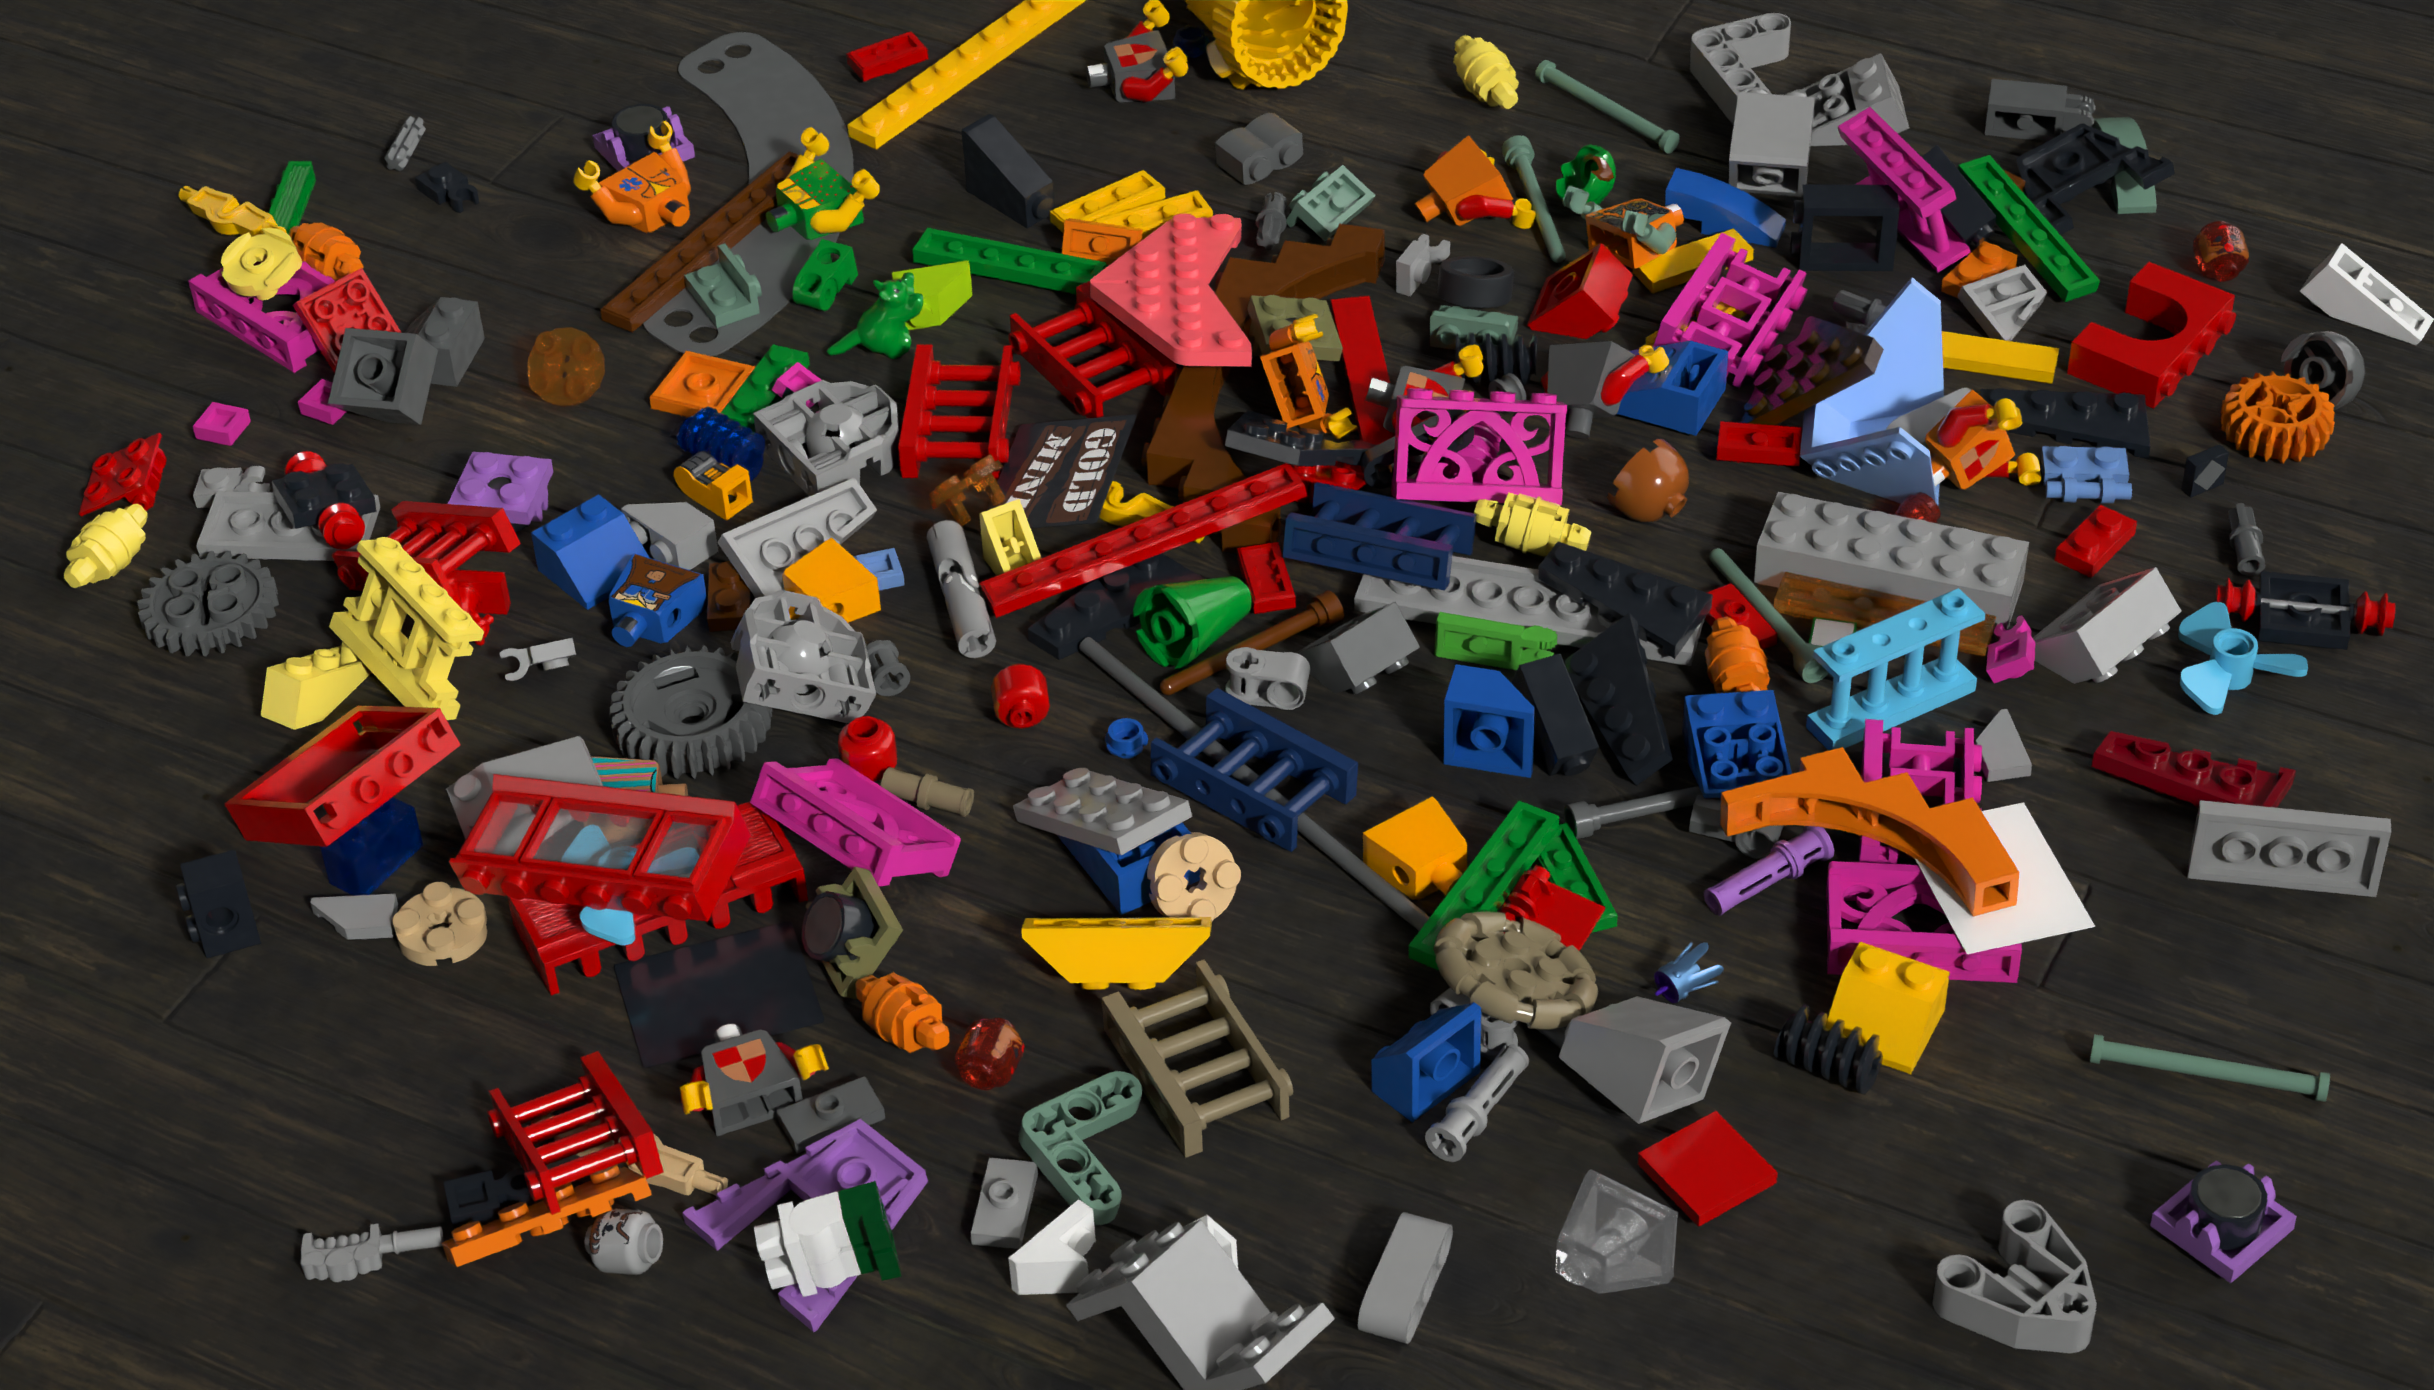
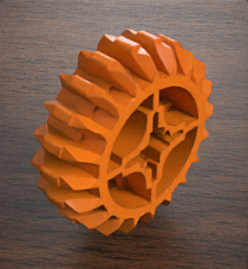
M2271 371L2269 376L2255 373L2252 379L2242 377L2239 384L2231 385L2230 391L2222 402L2221 430L2226 433V441L2234 442L2236 450H2248L2250 458L2258 455L2264 457L2266 462L2269 459H2278L2282 464H2284L2286 459L2300 462L2303 456L2314 458L2316 451L2324 450L2330 435L2333 434L2335 424L2333 421L2335 415L2333 411L2334 404L2329 402L2328 393L2319 392V384H2306L2305 377L2295 379L2291 378L2289 373L2285 376H2278L2273 371Z

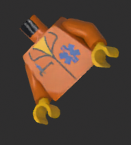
M662 121L661 131L664 135L663 137L656 135L653 127L650 126L647 138L648 144L654 149H659L662 154L658 155L656 152H653L599 183L597 179L600 175V168L595 162L586 161L583 168L585 174L580 168H577L574 174L575 186L581 190H590L592 192L590 197L611 223L629 225L649 233L669 222L676 227L683 226L689 219L690 210L687 196L691 192L687 169L677 149H672L669 143L672 136V127L668 122Z
M1312 314L1296 319L1292 324L1274 331L1269 338V345L1273 352L1261 355L1260 359L1284 422L1288 423L1287 429L1299 425L1300 428L1331 433L1334 438L1340 439L1358 427L1353 425L1348 418L1352 414L1349 408H1344L1334 414L1325 413L1329 397L1328 389L1312 345L1308 342L1321 338L1323 332L1317 331L1314 320L1318 316Z

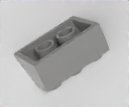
M2156 567L2100 584L2033 637L2036 643L2035 661L2074 684L2093 679L2094 683L2102 682L2118 671L2116 665L2120 661H2127L2140 654L2144 650L2142 643L2146 640L2155 639L2170 629L2168 622L2182 611Z

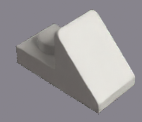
M1078 1199L1009 1257L1011 1286L1014 1292L1018 1295L1079 1292L1076 1285L1088 1275L1087 1261L1083 1256L1096 1241L1092 1208Z

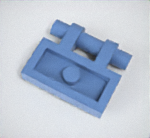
M2042 446L2040 460L2046 498H2062V502L2076 503L2077 499H2100V503L2114 504L2115 499L2131 500L2132 484L2128 483L2129 468L2126 448Z

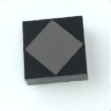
M2219 444L2187 457L2181 490L2192 498L2223 485L2229 452Z

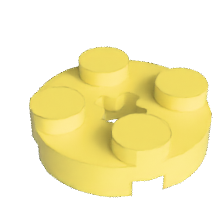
M262 228L264 234L254 237L248 232L235 239L226 248L221 259V264L224 267L222 275L233 292L242 296H256L259 300H268L274 297L278 289L287 283L294 273L300 269L302 259L298 254L295 244L286 232L277 228ZM257 261L263 262L259 265L254 266V263H256Z

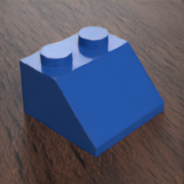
M599 494L531 532L538 571L587 610L609 598L612 589L634 553L650 558L625 515Z
M1455 665L1444 700V764L1531 778L1533 772L1535 707L1500 671Z
M1474 1002L1440 1009L1425 1021H1419L1413 1025L1406 1035L1391 1046H1385L1380 1049L1372 1059V1092L1413 1123L1480 1073L1481 1007Z

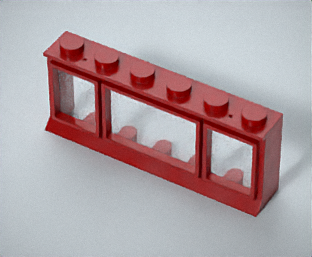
M493 774L492 793L456 858H450L449 863L464 890L477 895L486 893L508 896L516 900H523L525 898L548 901L556 905L572 904L588 906L595 910L611 909L627 911L635 915L650 914L671 917L680 921L690 919L708 922L751 834L735 801Z

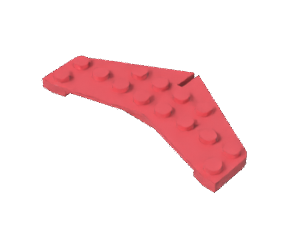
M1177 214L1173 216V219L1167 221L1090 279V298L1174 363L1184 366L1251 367V342L1209 286L1210 281L1229 250L1237 248L1241 241V218H1234L1227 214H1217L1211 218H1195L1191 214Z

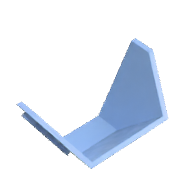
M1911 277L1865 332V335L1873 337L1884 349L1875 374L1805 410L1800 457L1812 466V470L1820 477L1938 516L1940 483L1935 487L1930 451L1901 427L1886 430L1888 425L1898 417L1944 397L1941 301Z

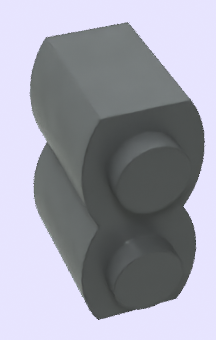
M1275 113L1263 114L1251 121L1245 128L1233 129L1215 142L1216 163L1242 184H1253L1266 178L1273 170L1284 169L1301 158L1303 155L1302 133Z

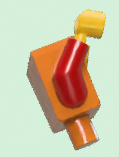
M1470 136L1464 138L1450 151L1440 153L1435 163L1424 172L1423 177L1431 193L1414 203L1426 223L1445 211L1455 225L1458 226L1482 217L1492 216L1509 219L1512 216V223L1516 227L1528 229L1533 226L1536 213L1531 210L1532 205L1525 198L1518 199L1515 205H1513L1510 191L1501 173L1494 166L1495 159L1487 157L1486 152L1481 150Z
M1971 390L1927 433L1925 441L1932 456L1931 463L1935 487L1945 478H1948L1959 489H1967L1982 478H2009L2010 473H2018L2020 483L2026 486L2036 485L2041 481L2039 460L2034 454L2024 453L2018 456L2016 461H2010L2015 456V452L2006 430H2013L2022 425L2020 409L2015 406L2012 400L2008 398L2000 399L1993 408L1978 393Z

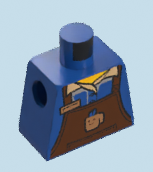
M634 553L609 595L608 601L614 626L612 636L620 645L625 647H631L639 637L660 644L667 643L708 607L703 574Z

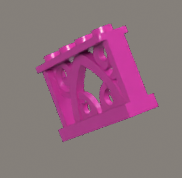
M257 261L256 263H254V266L259 265L263 262ZM302 261L300 269L294 273L287 283L278 289L276 295H300L301 300L335 281L330 276H325L313 269L307 262ZM224 267L208 277L199 274L189 280L196 312L293 373L306 366L305 359L320 350L297 312L274 311L265 314L261 311L263 307L262 300L257 299L256 296L239 295L229 288L222 275ZM249 298L254 300L251 304H249Z
M1408 388L1407 395H1397L1394 469L1391 495L1394 498L1477 502L1478 500L1487 499L1505 503L1508 492L1535 498L1539 496L1542 497V500L1562 505V471L1567 405L1556 401V394L1532 393L1531 400H1515L1516 393L1494 391L1490 392V399L1474 398V391L1449 390V397H1433V390ZM1446 409L1468 411L1451 422V417ZM1421 411L1434 412L1438 417L1437 424L1433 427H1427L1423 424L1424 430L1430 436L1436 437L1431 444L1418 440L1411 430L1413 418ZM1493 411H1509L1515 413L1512 416L1509 425L1503 418H1501ZM1540 415L1548 422L1549 433L1539 445L1527 448L1523 441L1533 438L1538 431V427L1528 431L1524 428L1523 422L1528 416ZM1482 421L1497 432L1511 451L1496 456L1487 465L1482 481H1473L1471 469L1465 459L1447 448L1463 432ZM1409 444L1426 452L1421 460L1415 479L1407 478ZM1549 450L1547 484L1539 483L1536 467L1531 456ZM1442 456L1457 463L1459 469L1454 477H1444L1443 469L1449 464L1439 462ZM1516 459L1518 465L1507 466L1512 469V477L1508 480L1500 479L1497 474L1498 467L1507 461Z
M837 758L829 759L826 765L785 768L776 761L764 762L750 801L751 804L853 870L854 867L870 870L878 886L890 885L892 877L930 872L938 877L948 876L961 841L958 835Z
M1839 861L1829 863L1826 886L1827 974L1842 975L1859 942H1863L1950 972L1949 980L2017 983L2022 953L2021 943L1967 955L1950 923L1940 926L1934 933L1913 932L1907 925L1891 918L1914 904H1926L1945 915L1919 865ZM1845 901H1856L1858 907L1865 912L1851 908ZM1841 917L1859 924L1858 928L1841 929Z

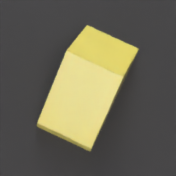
M1020 499L979 514L983 558L996 576L1042 559Z

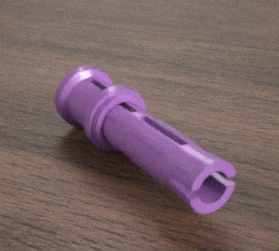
M1805 826L1803 833L1789 841L1779 840L1773 845L1769 855L1743 868L1713 887L1705 889L1704 899L1707 906L1715 915L1721 916L1727 910L1783 878L1796 879L1800 877L1804 872V868L1818 860L1828 861L1834 856V846L1830 836L1823 827Z

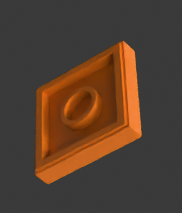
M685 351L649 397L651 409L720 425L719 414L755 369V366Z

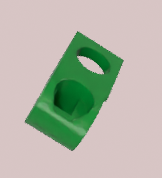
M822 239L795 279L792 292L794 302L827 311L832 306L836 293H839L844 284L852 285L858 276L853 247ZM830 253L839 255V259L832 263Z

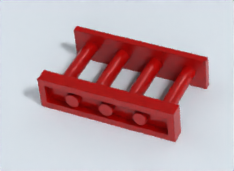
M1090 281L1076 287L1077 304L1074 310L1035 327H1031L1017 313L1010 315L1011 333L1008 335L1010 345H1012V350L1017 355L1024 357L1074 405L1081 416L1085 415L1087 418L1104 417L1103 402L1143 384L1152 385L1164 397L1167 392H1173L1174 378L1177 370L1176 363L1090 298ZM1079 324L1087 325L1092 330L1056 347H1052L1045 340ZM1102 343L1113 349V351L1077 367H1074L1066 360ZM1123 363L1128 366L1130 365L1135 370L1097 388L1088 380Z
M916 345L898 446L902 478H918L921 462H927L928 458L989 459L991 479H999L1001 463H1008L1009 440L1005 437L1013 386L1020 385L1021 377L1020 362H1013L1012 345H1004L1001 365H941L940 361H934L933 345ZM941 381H998L997 391L937 390L934 385H940ZM937 406L994 407L993 416H932L930 410H936ZM932 432H990L989 442L928 441L925 436H931Z
M402 501L391 509L398 522V529L387 537L398 541L402 548L425 569V572L448 592L451 598L455 596V593L447 576L480 550L510 553L521 544L503 508ZM340 550L334 552L332 557L338 567V576L350 590L363 591L369 573L357 562L361 554L359 552Z
M598 1051L580 1057L585 1075L578 1077L579 1083L510 1108L499 1088L489 1091L494 1109L487 1111L492 1131L496 1138L505 1137L526 1172L524 1177L532 1199L534 1201L542 1199L551 1215L561 1212L554 1188L617 1164L626 1162L629 1166L635 1163L646 1179L664 1173L652 1129ZM583 1101L587 1103L524 1128L521 1126L523 1123ZM596 1121L600 1123L597 1126L538 1148L534 1147V1144ZM610 1141L614 1144L550 1169L546 1166Z

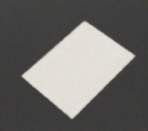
M2024 802L1982 811L2020 872L2017 904L2015 906L1973 917L1958 894L1934 871L1915 859L1967 955L2095 927Z

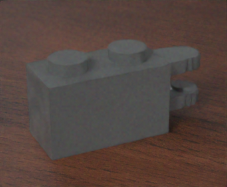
M1992 79L1985 135L2049 141L2062 134V131H2068L2081 123L2092 126L2094 124L2092 114L2095 111L2096 105H2094L2093 99L2086 97V95L2082 97V95L2067 94V86Z

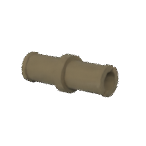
M889 767L886 769L881 782V787L901 799L916 802L917 807L924 810L934 807L966 817L971 810L974 800L973 789L940 782L937 776L932 774H926L922 777Z

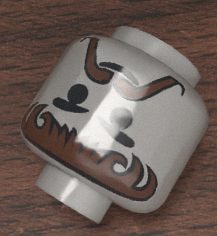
M612 1209L600 1214L595 1219L593 1225L588 1228L585 1235L586 1251L591 1255L592 1261L599 1271L606 1273L640 1275L647 1271L653 1263L657 1262L663 1247L661 1228L655 1223L649 1213L641 1210Z

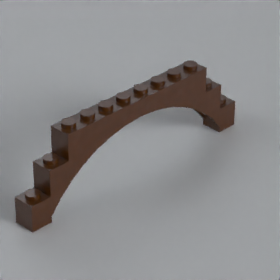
M1339 223L1334 238H1328L1326 246L1285 240L1279 255H1273L1271 263L1230 257L1224 272H1218L1215 294L1249 339L1251 318L1247 307L1251 295H1277L1283 298L1320 299L1365 282L1376 283L1385 261V229ZM1183 366V368H1177L1173 392H1167L1164 399L1162 418L1157 417L1155 419L1152 433L1153 439L1151 443H1145L1142 451V467H1147L1148 485L1178 489L1179 500H1184L1185 503L1247 479L1233 462L1223 445L1214 419L1221 388L1233 366ZM1280 507L1217 531V534H1222V552L1237 554V548L1277 542L1281 533Z

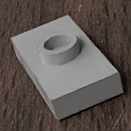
M989 1158L971 1231L972 1245L1021 1248L1038 1177V1166L1034 1162Z

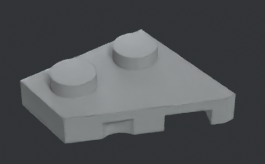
M2022 265L1961 287L1957 297L1990 338L2012 341L2043 303L2047 291L2026 265Z

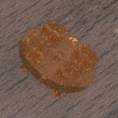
M572 327L556 328L552 331L541 333L536 338L535 345L532 347L527 361L529 386L544 401L560 407L576 406L590 399L600 387L605 374V357L599 344L588 333ZM569 356L570 360L565 362V358ZM567 372V376L563 378V373Z
M990 454L970 466V469L963 473L965 479L962 481L959 480L957 475L935 487L934 491L929 493L932 499L929 503L933 510L945 504L957 523L962 527L971 521L962 502L966 499L964 493L973 487L978 492L984 490L995 506L999 505L1006 498L993 475L1003 468L999 460L995 461Z

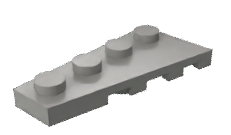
M854 477L725 532L717 543L755 598L773 595L779 590H784L782 574L786 568L830 538H833L841 545L870 521L877 509Z

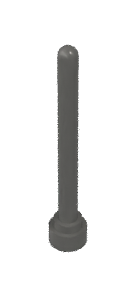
M1699 786L1600 807L1580 801L1565 805L1564 821L1565 823L1568 822L1576 839L1590 837L1603 824L1692 806L1697 795H1702Z

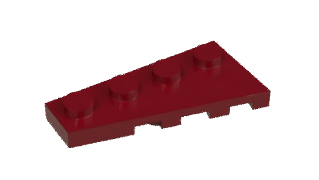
M2114 731L2109 732L2094 752L2091 766L2107 772L2112 777L2127 779L2146 786L2156 793L2168 794L2190 802L2197 808L2199 807L2200 800L2277 808L2293 785L2296 770L2280 767L2278 774L2257 770V762L2238 758L2237 765L2215 761L2210 758L2211 752L2194 748L2193 751L2172 752L2169 743Z

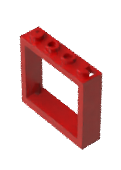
M356 706L224 804L246 841L327 847L457 749L461 744L440 708ZM357 720H359L363 727L361 728V733H358L353 724ZM323 805L328 814L318 820L314 810Z

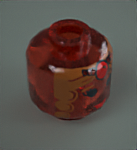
M2216 221L2205 225L2193 241V252L2198 269L2204 277L2216 278L2218 281L2223 282L2230 281L2236 278L2249 263V252L2242 231L2237 226L2227 222Z
M1002 1018L975 1020L967 1028L956 1050L955 1063L962 1079L972 1087L980 1090L1002 1087L1012 1079L1023 1057L1025 1045L1021 1036L1009 1021Z

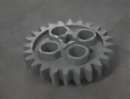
M210 551L206 559L201 560L197 554H192L191 562L187 564L179 559L175 560L177 568L174 570L161 568L163 578L151 577L149 579L151 588L142 589L143 599L137 601L139 618L147 638L155 639L158 648L168 645L169 652L172 654L183 647L185 656H190L195 649H201L202 655L207 656L210 649L217 647L219 652L225 653L226 644L229 643L241 647L242 642L240 638L246 636L255 639L257 637L255 628H268L266 618L275 617L274 607L279 605L277 587L274 577L270 575L269 568H261L260 560L258 559L248 562L247 555L244 553L234 560L231 551H226L221 558H216L214 551ZM209 582L211 590L207 595V584ZM210 612V620L207 625L206 615Z

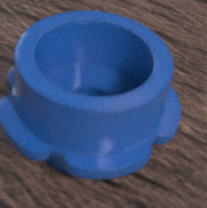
M1131 718L1118 719L1111 723L1105 736L1107 750L1120 758L1135 757L1143 751V746L1148 744V735L1143 731V726L1137 720Z

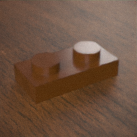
M730 561L709 563L707 610L709 632L736 630L745 611L752 604V592Z

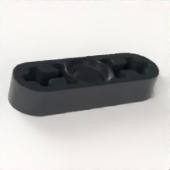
M1447 409L1451 422L1465 412L1463 410ZM1437 415L1411 428L1418 440L1428 444L1433 442V436H1430L1424 430L1423 424L1427 427L1435 426L1438 421ZM1473 426L1457 437L1447 449L1458 452L1469 446L1474 438ZM1395 436L1369 449L1361 458L1360 465L1364 479L1373 488L1384 489L1392 486ZM1426 452L1419 456L1408 455L1407 478L1417 473ZM1382 463L1384 467L1386 466L1387 470L1379 472L1378 469H1375L1374 465Z

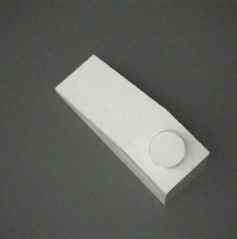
M2342 243L2312 271L2300 290L2312 304L2321 308L2330 317L2417 345L2423 339L2434 320Z

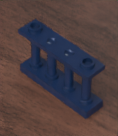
M1316 482L1313 493L1312 516L1291 512L1286 518L1283 557L1445 591L1450 584L1453 552L1471 555L1473 552L1477 514Z
M1216 688L1206 696V726L1178 749L1157 737L1151 741V776L1290 852L1297 848L1298 817L1319 798L1326 794L1346 805L1356 796L1357 761L1219 688ZM1218 738H1222L1237 746L1214 767H1210L1195 759L1199 753ZM1253 756L1272 765L1248 787L1229 777ZM1288 775L1308 784L1284 806L1265 796Z

